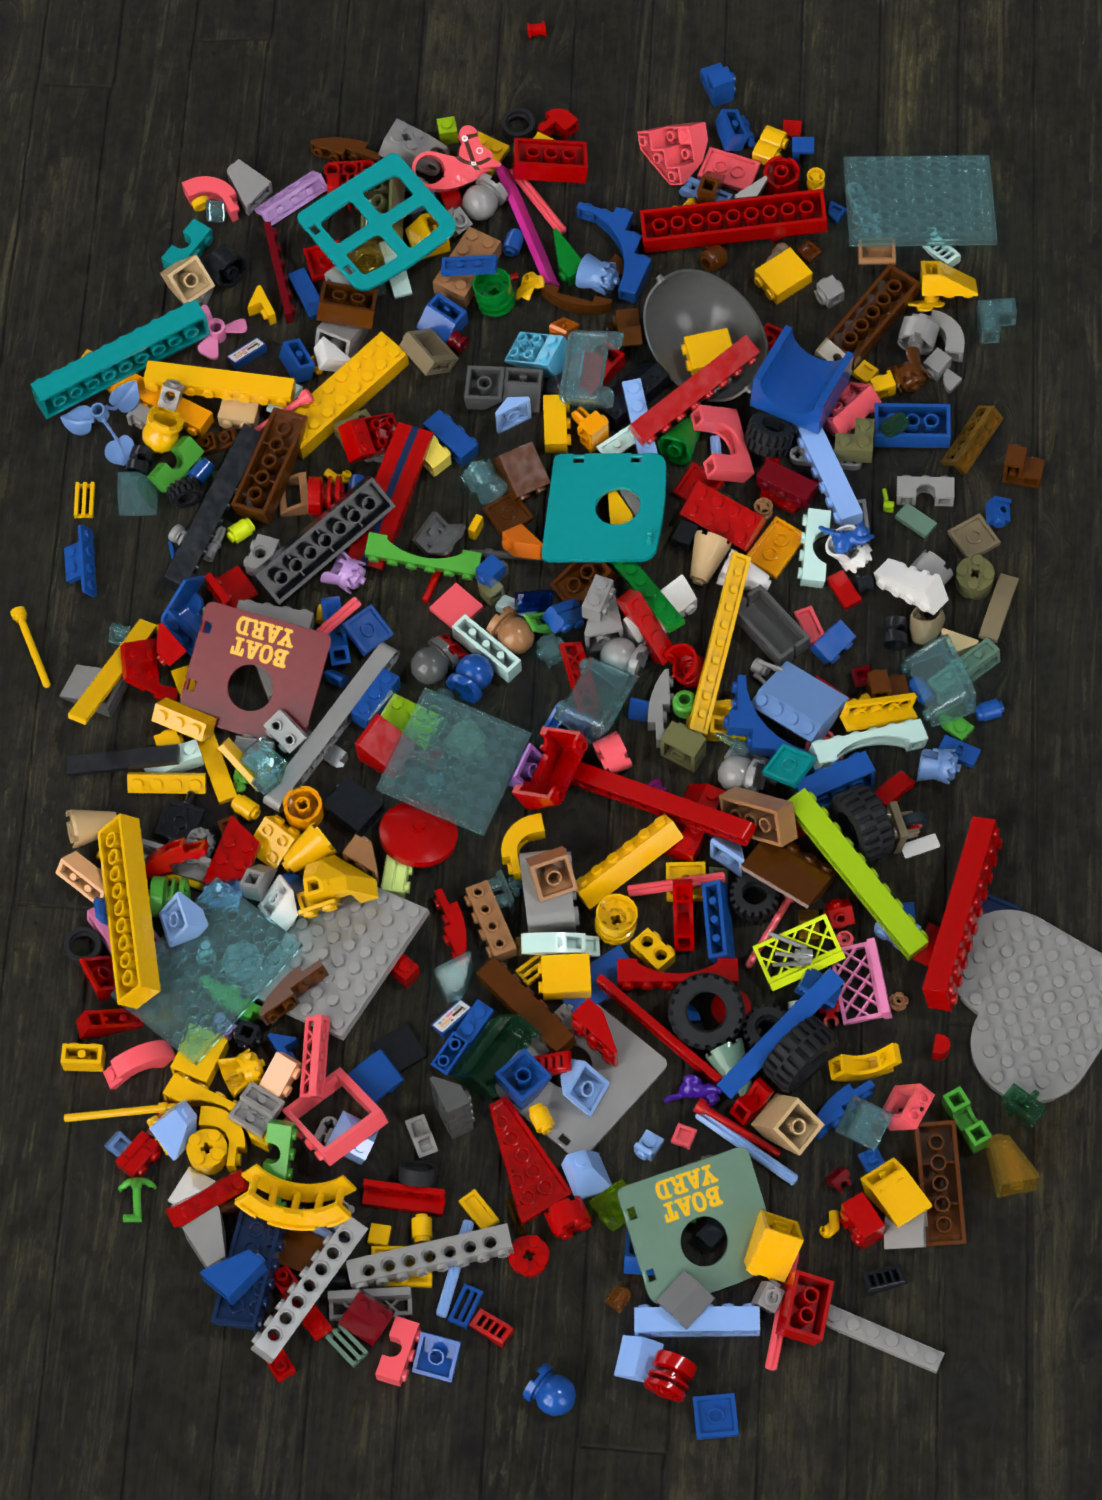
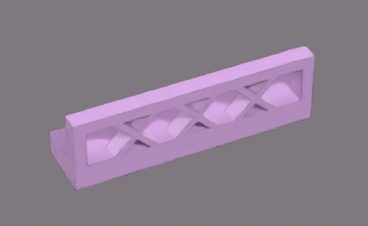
M312 170L255 207L254 210L262 216L265 222L271 221L273 226L327 191V184L321 173Z

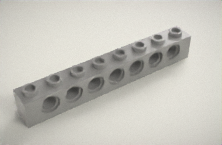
M352 1216L351 1219L334 1226L336 1231L333 1235L329 1233L322 1242L325 1245L320 1252L317 1249L310 1259L313 1261L311 1266H305L299 1274L301 1280L298 1284L293 1282L287 1293L290 1294L286 1300L282 1298L275 1307L278 1310L275 1316L270 1315L263 1324L266 1327L262 1333L258 1331L251 1340L254 1343L251 1350L271 1364L368 1230L367 1227ZM339 1235H344L347 1238V1243L341 1242ZM327 1251L334 1252L336 1259L329 1258ZM315 1267L322 1268L324 1275L317 1274ZM303 1284H310L313 1290L310 1292L306 1291ZM292 1300H298L301 1304V1307H294L292 1305ZM280 1316L287 1317L289 1324H283L280 1321ZM269 1332H273L276 1334V1341H272L269 1339Z
M506 1223L346 1260L352 1290L368 1289V1286H384L394 1280L399 1282L405 1281L411 1276L423 1277L433 1271L445 1272L450 1267H466L476 1261L484 1263L493 1257L505 1258L514 1253L508 1224ZM490 1241L496 1242V1245L492 1248L486 1247V1244ZM469 1246L476 1247L475 1251L471 1253L465 1250ZM448 1251L456 1252L453 1257L445 1256ZM429 1255L435 1256L432 1262H427L425 1259ZM408 1260L415 1261V1264L413 1266H405V1263ZM388 1265L395 1266L392 1271L385 1270ZM369 1269L375 1270L371 1276L364 1275Z

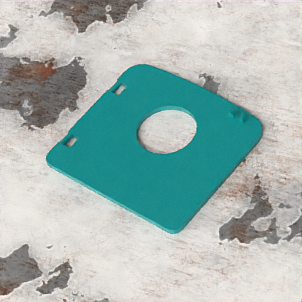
M588 453L585 455L558 454L555 456L541 553L542 559L545 562L554 563L644 562L653 558L657 552L665 509L666 462L664 458L656 453ZM574 459H584V463H574ZM632 459H642V462H632ZM615 490L630 491L640 500L639 512L632 520L623 524L612 525L603 522L597 516L596 506L604 495Z

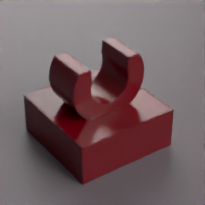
M838 1166L824 1178L828 1186L835 1187L836 1191L841 1193L843 1192L841 1188L843 1181L848 1186L852 1185L850 1179H848L851 1174L843 1167Z

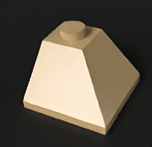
M196 254L175 262L160 273L169 289L183 305L186 302L197 299L215 286Z

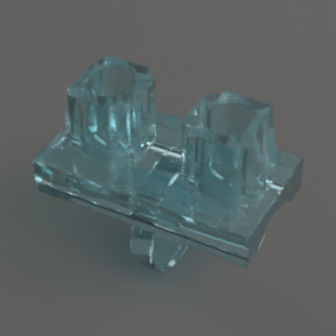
M502 870L496 872V877L489 879L488 882L493 892L502 890L503 894L495 896L499 908L508 906L511 910L515 908L512 892L515 896H519V889L523 885L521 881H515L513 877L508 878L509 884H507Z

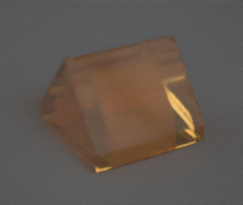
M615 1286L605 1300V1303L620 1313L631 1298L630 1291L627 1288Z

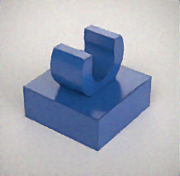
M877 1146L858 1154L866 1174L885 1163Z

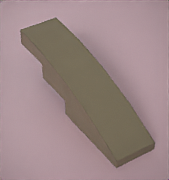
M1000 573L978 638L985 639L988 637L992 642H998L1019 578Z

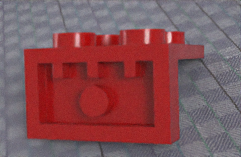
M239 566L234 567L220 577L214 578L211 572L204 576L207 588L218 603L237 608L239 600H251L258 596L257 590Z

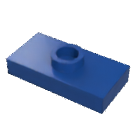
M948 735L944 736L938 748L956 749V752L952 753L958 755V763L970 768L974 767L981 753V749Z

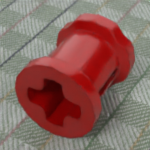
M544 20L541 23H527L529 39L533 36H547Z

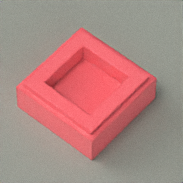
M678 1123L671 1143L690 1150L697 1134V1129Z

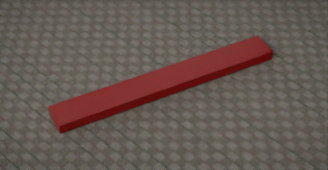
M600 974L597 977V987L707 1081L718 1087L716 1084L722 1079L719 1073L604 975Z

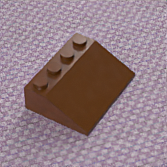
M760 841L740 866L741 870L805 908H809L830 890L837 876V871L832 865L823 863L812 853L801 850L795 843H788L783 847Z

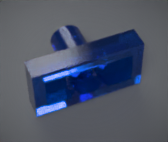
M546 589L516 592L514 610L517 613L547 610L552 606L553 591Z

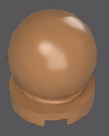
M510 606L504 607L503 610L505 612L500 616L496 614L489 622L486 630L514 655L525 653L532 647L535 639L534 632L525 619L516 617L517 611Z

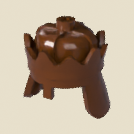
M909 347L906 350L908 361L887 368V370H891L892 375L895 377L900 393L903 392V389L906 392L919 391L925 384L926 376L930 377L921 364L918 347Z

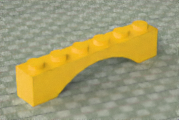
M174 1073L162 1093L165 1100L174 1103L186 1100L190 1107L213 1106L229 1113L238 1103L236 1100L232 1102L226 1099L227 1097L221 1092L216 1091L214 1093L210 1091L203 1083L196 1084L192 1082V1079L185 1074L178 1075ZM245 1129L253 1145L270 1153L274 1144L265 1143L266 1134L261 1139Z

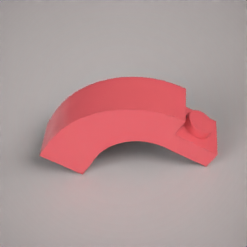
M209 176L195 177L182 182L184 194L190 205L194 199L205 195L208 196L209 200L222 204L232 222L239 220L238 212L240 209L237 204V194L228 183Z
M169 1040L143 1043L113 1058L110 1061L112 1065L103 1074L110 1089H117L138 1072L150 1068H164L174 1060L176 1055Z

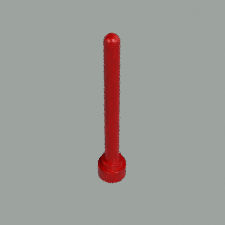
M702 1097L699 1099L693 1112L698 1115L706 1114L775 1157L781 1156L780 1149L710 1108L707 1100Z

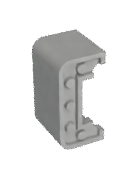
M549 850L519 853L528 933H576V926L580 925L578 906L573 904V900H577L576 890L540 902L529 874L525 859ZM571 851L567 853L572 867Z

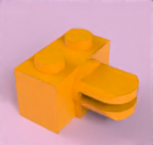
M582 406L578 407L577 411L574 410L571 413L573 420L579 425L577 431L580 436V442L590 453H594L597 451L596 446L609 439L608 419L597 411L589 414Z

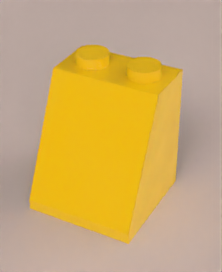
M760 1210L744 1259L746 1270L752 1275H762L769 1280L785 1283L804 1241L798 1222Z

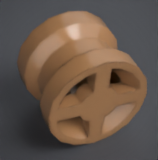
M768 498L757 499L754 503V512L763 516L766 520L772 517L773 503Z

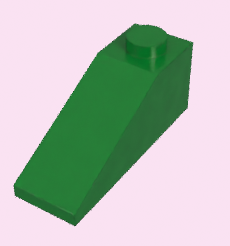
M557 228L553 229L559 270L558 276L563 283L566 282L571 287L576 284V274L582 259Z

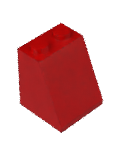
M378 713L355 742L358 760L395 782L400 777L403 778L408 770L407 767L411 762L414 763L419 755L417 744Z

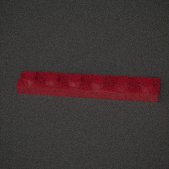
M271 221L264 222L286 323H294L293 315H296L294 304H290L289 301L292 299L291 290L286 289V284H289L287 273L283 274L282 269H285L283 258L279 259L278 255L282 252L280 243L275 242V239L278 238L276 227L272 228Z

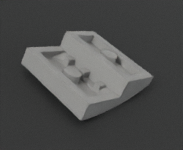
M251 1081L240 1095V1101L229 1113L228 1119L262 1139L267 1133L268 1122L278 1117L285 1101Z
M927 1210L899 1228L885 1215L884 1249L926 1247L925 1227H928Z

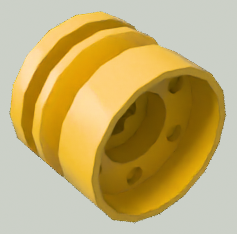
M610 894L599 902L594 923L595 932L599 939L610 945H622L634 936L638 918V911L634 901L622 894Z

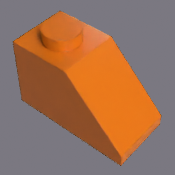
M522 524L502 532V547L513 557L542 559L543 543Z

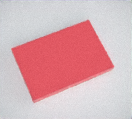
M709 147L697 179L701 180L707 171L723 174L725 179L722 187L740 192L754 183L761 167V162Z

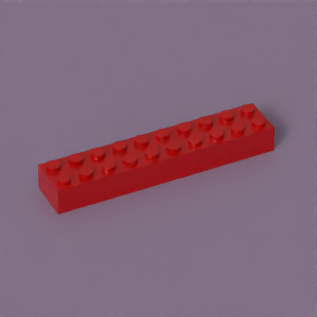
M823 189L640 210L644 253L828 232Z
M972 817L922 988L928 1008L952 1012L953 1005L957 1004L958 987H961L963 984L962 973L968 966V952H972L973 935H976L978 931L977 921L983 914V900H987L988 883L991 884L992 869L993 866L996 867L997 852L1002 848L1003 839L1000 838V828L997 827L995 819Z

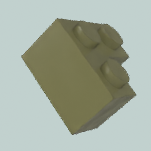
M856 418L855 434L836 433L834 453L838 461L872 463L875 419Z

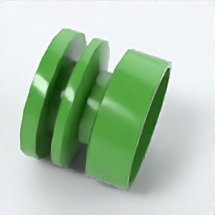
M166 876L152 877L149 894L152 917H159V912L177 892L183 893L191 900V891L187 877H182L180 884L179 878L174 877L171 885H169L168 877Z

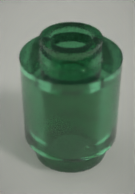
M903 412L895 413L881 422L880 429L884 436L892 438L907 429L910 422Z

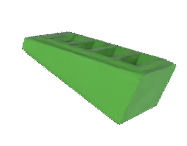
M545 612L525 614L524 618L533 632L556 634L549 628V624L547 625L542 619V615Z

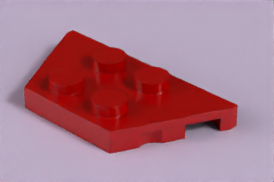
M230 816L204 877V886H210V883L217 882L224 884L231 881H241L246 869L253 866L261 847L260 842L232 816Z

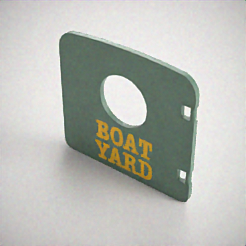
M737 1147L622 1186L618 1190V1200L644 1279L645 1288L649 1298L654 1303L658 1304L656 1300L683 1271L696 1279L709 1293L755 1276L746 1270L744 1259L760 1210L766 1212L767 1210L749 1152L746 1148ZM630 1207H634L637 1217L630 1220L627 1210ZM702 1216L717 1220L723 1226L727 1235V1247L723 1256L717 1262L708 1266H698L691 1263L681 1249V1235L685 1226L691 1220ZM653 1269L656 1280L649 1281L646 1270Z

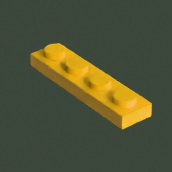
M128 772V793L187 794L190 791L195 794H206V773Z

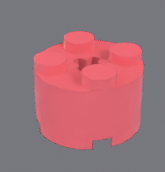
M617 731L592 743L604 770L617 774L633 766L630 758L627 757V750Z

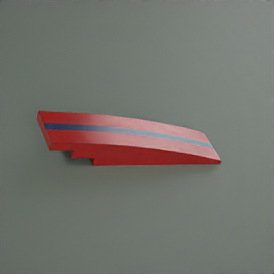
M398 422L375 478V481L396 507L351 544L347 554L350 558L365 562L367 567L383 571L386 561L379 560V563H375L365 558L368 534L373 532L388 535V540L393 545L395 540L398 539L434 432Z

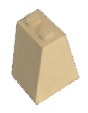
M775 1094L751 1123L765 1139L799 1156L825 1125L799 1098Z

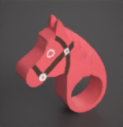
M466 125L460 129L458 140L461 146L457 157L434 151H426L414 159L411 169L415 174L416 164L421 159L433 158L441 164L444 177L434 184L424 183L431 192H447L462 188L475 182L481 174L487 173L490 169L499 168L502 165L493 159L492 151H489L481 144L477 130L474 127Z

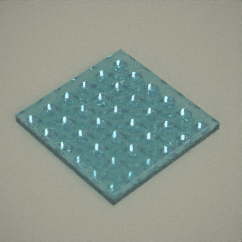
M424 688L376 790L485 836L532 733L428 688Z

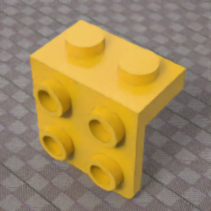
M265 816L253 835L261 844L257 858L267 866L278 869L283 861L282 857L301 836L300 831L293 826H288L285 823V819L281 816Z
M304 891L296 894L301 910L297 911L298 915L308 919L319 916L318 912L326 911V913L338 909L337 906L342 905L340 898H334L314 905L305 897Z

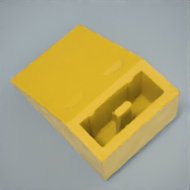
M921 261L920 286L922 296L927 298H934L936 296L972 298L973 296H978L975 278L940 261Z
M894 1157L860 1178L865 1195L898 1228L933 1207L905 1167Z

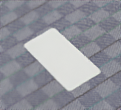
M933 833L905 843L902 852L905 858H909L939 848L940 843L936 834Z

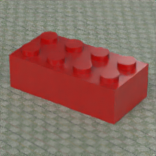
M700 481L697 482L679 513L685 519L696 523V525L708 532L726 538L728 543L731 542L733 546L746 553L750 551L767 522L763 516Z

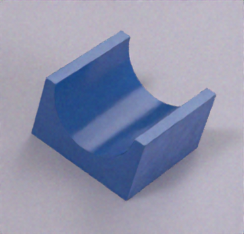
M785 325L753 379L750 406L815 434H819L849 383L854 354L847 351L845 356L837 361H826L816 358L800 347L793 336L792 327Z

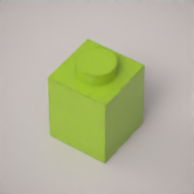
M455 117L437 119L440 142L445 145L458 143Z

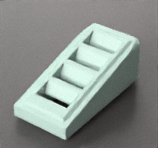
M937 235L922 246L935 261H940L950 267H954L961 261V255ZM934 243H937V245H936L935 247H933V248L930 247V246L933 245Z

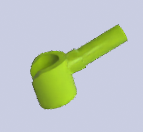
M883 488V511L893 513L894 501H888L887 489Z

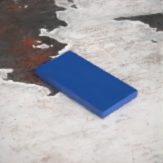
M620 944L590 963L592 997L590 999L596 1005H600L610 998L597 987V977L602 974L617 986V959H630ZM587 998L561 1000L567 1006L571 1004L574 1007L571 1010L573 1013Z

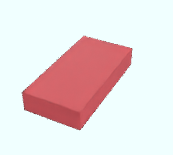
M811 605L794 611V617L798 625L810 637L811 646L824 633Z

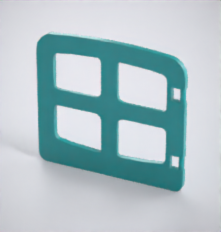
M396 153L387 155L302 210L297 216L298 222L303 229L308 232L335 267L346 277L347 281L359 291L372 290L399 275L440 247L456 231L454 218ZM393 177H397L413 195L388 212L381 214L363 193ZM351 202L366 218L368 224L342 242L336 243L322 227V223ZM419 207H424L439 226L415 246L408 247L393 230L392 226ZM314 226L320 231L316 235L311 230ZM380 236L395 252L397 257L378 269L363 274L347 255L373 237ZM348 266L354 271L351 275L345 270Z

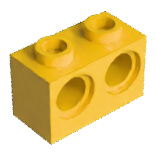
M646 928L630 942L631 951L650 969L664 972L675 962L674 949L669 944L665 945L656 931L652 932L649 928ZM644 942L652 943V945L649 947H646L642 944ZM659 955H664L666 958L664 960H658L656 957Z

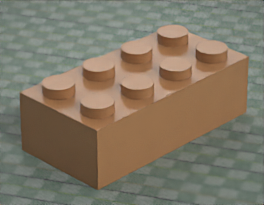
M469 226L449 257L497 255L499 258L502 254L501 241ZM440 270L433 281L434 294L439 292L455 304L466 308L475 295L472 283L476 275L442 277Z
M736 786L719 795L722 812L748 820L756 826L751 839L783 847L798 838L793 802Z

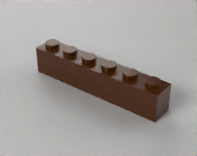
M493 957L476 972L478 981L552 1053L569 1051L576 1044V1034L569 1026L565 1027L561 1023V1018L556 1013L552 1014L543 1000L540 999L538 1001L534 997L535 993L528 986L525 988L521 984V979L515 973L511 974L503 961L500 960L498 962Z

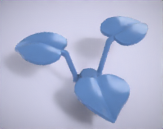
M130 381L117 387L109 397V403L114 407L107 404L104 406L102 403H95L91 408L82 405L60 416L70 432L79 436L86 435L92 430V423L95 422V419L103 422L115 439L106 445L105 456L111 463L124 466L130 459L129 455L135 444L128 435H123L120 438L116 436L107 423L110 415L108 410L115 411L119 409L123 413L134 410L140 399L138 384L136 381Z

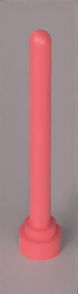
M306 388L300 392L298 399L284 407L283 410L292 412L301 405H309L315 401L314 397ZM268 419L254 429L263 432Z
M785 895L783 896L785 899L758 943L771 937L768 935V932H774L790 904L794 903L792 899ZM765 946L758 948L759 953L762 952ZM754 950L745 963L748 969L752 968L757 960Z

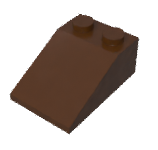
M571 562L550 586L563 602L576 598L582 606L596 574L612 579L614 582L620 577V574L610 562Z

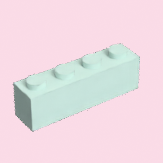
M466 614L452 626L453 638L471 653L482 654L490 660L493 671L507 683L522 671L521 660Z

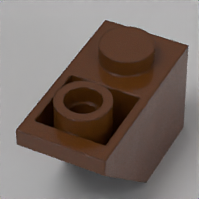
M707 171L702 176L697 190V202L717 201L725 175Z

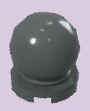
M433 636L427 642L429 647H423L418 650L411 659V672L418 682L426 685L436 684L443 680L448 673V668H456L460 661L456 653L452 655L447 649L450 645L438 636L435 638Z

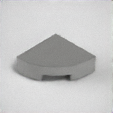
M947 368L943 375V384L945 390L951 394L962 382V378Z

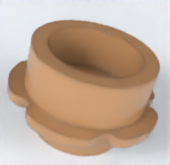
M896 992L889 997L890 1007L895 1011H902L906 1009L909 999L907 996H904V993Z

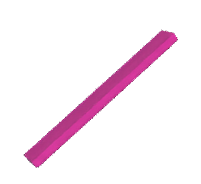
M502 165L499 168H495L501 184L508 193V201L540 275L543 276L545 283L560 286L516 182L510 173V169Z

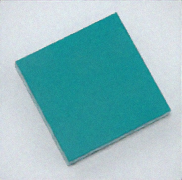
M782 744L763 769L762 774L767 778L796 789L817 759L812 754Z

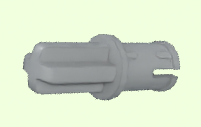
M216 527L214 531L216 536L212 543L208 542L206 547L208 551L204 560L213 562L218 549L222 547L221 541L226 533L225 527Z

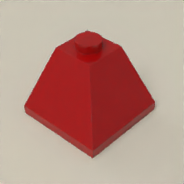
M159 622L156 635V653L158 654L156 658L163 666L165 664L171 666L187 651L165 625Z

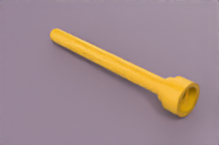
M15 607L10 611L12 619L19 623L43 687L49 688L51 683L26 623L27 612L25 607Z

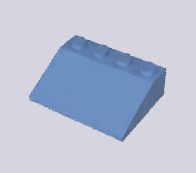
M786 661L781 666L783 671L777 670L758 690L751 703L756 711L812 744L818 739L825 738L843 710L845 703L850 698Z

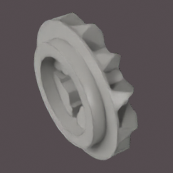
M195 828L188 834L187 843L196 842L203 838L207 840L209 846L206 855L203 857H210L215 851L214 846L216 842H214V835L209 832V829Z

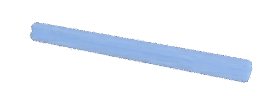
M706 1114L695 1115L697 1120L734 1146L746 1148L750 1157L790 1185H794L797 1182V1174L741 1135Z

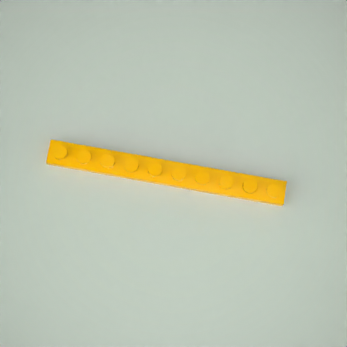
M735 551L731 553L687 727L689 730L700 732L704 736L708 733L752 558Z

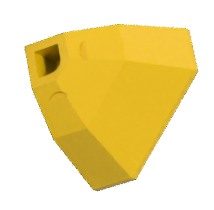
M336 855L328 856L305 865L303 875L305 897L314 905L352 895L360 903L379 898L377 880Z

